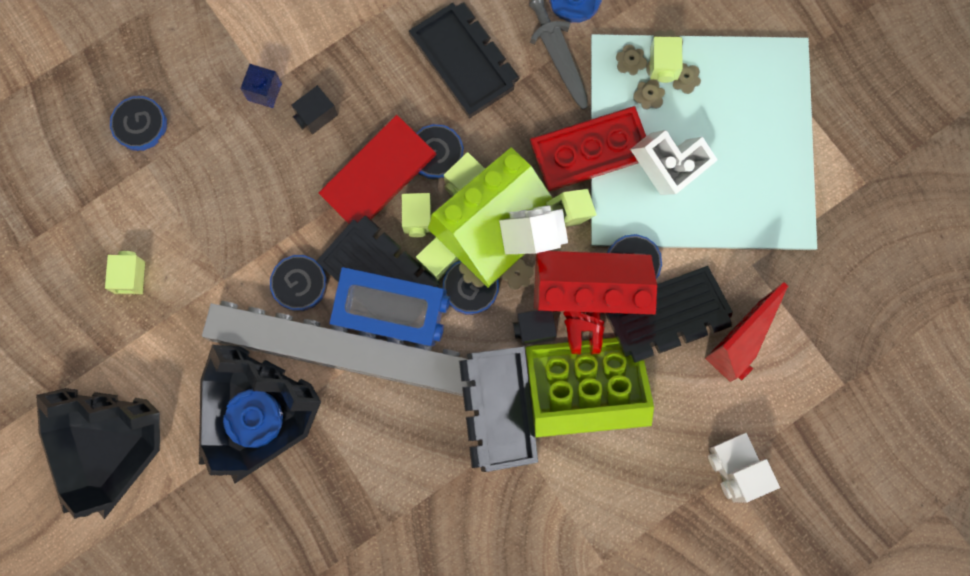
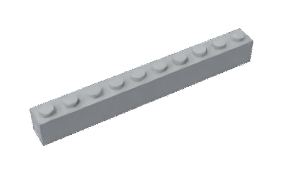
M221 301L220 305L210 304L202 333L203 338L216 343L240 346L248 350L463 396L462 387L471 386L470 381L461 382L459 361L467 359L459 357V352L443 349V353L431 351V346L415 343L414 347L403 345V340L387 337V341L375 339V334L359 331V335L348 333V328L332 325L331 329L320 327V322L310 319H304L303 323L292 321V316L282 313H276V316L272 317L265 315L264 310L249 307L248 311L237 309V304L227 301Z

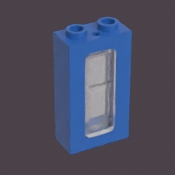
M342 267L329 324L435 346L436 341L440 342L442 339L444 325L440 324L442 313H447L450 296H446L447 290Z

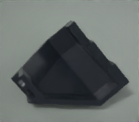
M212 345L200 379L199 465H206L209 475H231L235 484L306 438L321 401L311 383L300 379L298 382L285 376L286 370L267 360L260 363L249 357L250 351L240 346ZM248 389L263 391L272 395L280 404L283 413L282 427L277 437L269 444L258 448L244 447L233 442L227 435L223 423L229 401L238 393Z
M70 388L36 395L38 432L63 514L69 512L76 519L99 512L103 519H105L160 451V412L147 399L134 398L133 402L119 401L118 395L94 392L92 397L78 395L77 389Z

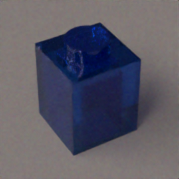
M249 64L240 89L247 101L273 108L282 83L276 71Z

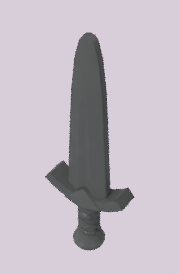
M530 0L529 7L535 12L541 25L532 35L530 43L535 45L537 40L541 38L572 98L581 109H586L588 104L584 87L562 34V31L568 32L571 23L566 21L551 22L544 8V0Z

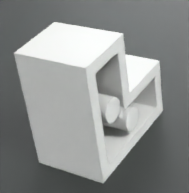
M666 130L650 133L630 149L660 195L677 194L717 161V158L703 137L686 139L679 146H676Z
M550 205L533 208V210L509 213L510 218L499 220L505 254L539 253L561 248L560 245L568 243L563 209L551 210Z
M747 433L740 434L708 448L711 453L708 455L710 464L715 472H720L724 481L721 483L722 490L728 499L732 498L733 503H747L780 488L767 459H758Z

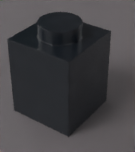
M318 85L291 105L295 112V115L292 117L302 130L307 128L312 135L338 116L334 104Z
M536 310L518 313V322H513L515 339H521L522 346L556 340L557 334L553 311Z

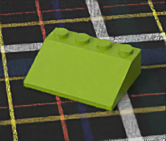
M511 147L438 208L431 216L428 230L489 288L525 255L505 254L499 220L510 218L509 213L528 211L536 207L547 206L546 202L553 198L532 166Z
M617 338L603 339L600 354L590 353L589 340L582 341L581 354H571L568 342L525 346L535 437L652 426L654 403L645 362L642 360L634 363L631 355L625 357Z

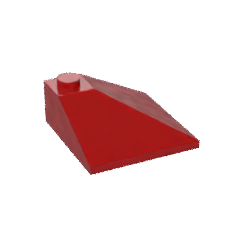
M785 282L764 296L705 358L729 382L737 378L742 381L753 370L750 364L756 359L788 288Z

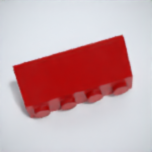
M567 251L536 253L534 309L538 311L656 314L657 281L651 255Z

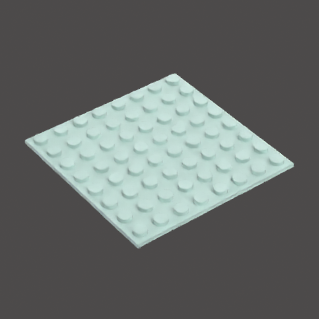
M591 35V119L635 106L646 136L652 132L666 130L676 146H679L686 139L703 137L717 158V161L677 194L660 195L640 163L591 178V199L597 214L591 218V246L610 247L617 239L624 235L637 234L649 238L657 247L817 249L808 38L680 36L683 39V63L687 64L688 67L694 65L699 68L700 73L698 77L701 79V83L694 88L692 93L685 94L681 89L676 90L673 88L674 81L669 83L658 81L659 88L665 90V95L662 97L663 104L660 108L650 107L646 110L642 108L641 103H637L633 99L635 91L638 90V84L640 82L647 83V81L651 80L646 68L638 70L636 75H630L629 72L621 73L617 69L618 61L616 60V55L622 52L624 46L632 45L635 49L643 50V57L648 63L650 61V47L654 35Z

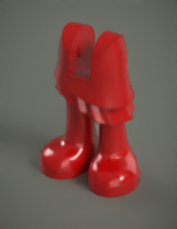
M563 312L566 317L564 323L567 329L571 354H581V332H589L590 353L600 354L605 327H603L604 321L600 320V313Z

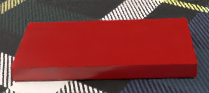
M632 106L531 138L530 144L548 192L638 164V160L630 149L644 139L646 134L636 107Z
M396 115L319 194L348 224L353 219L359 222L366 215L372 220L437 154Z

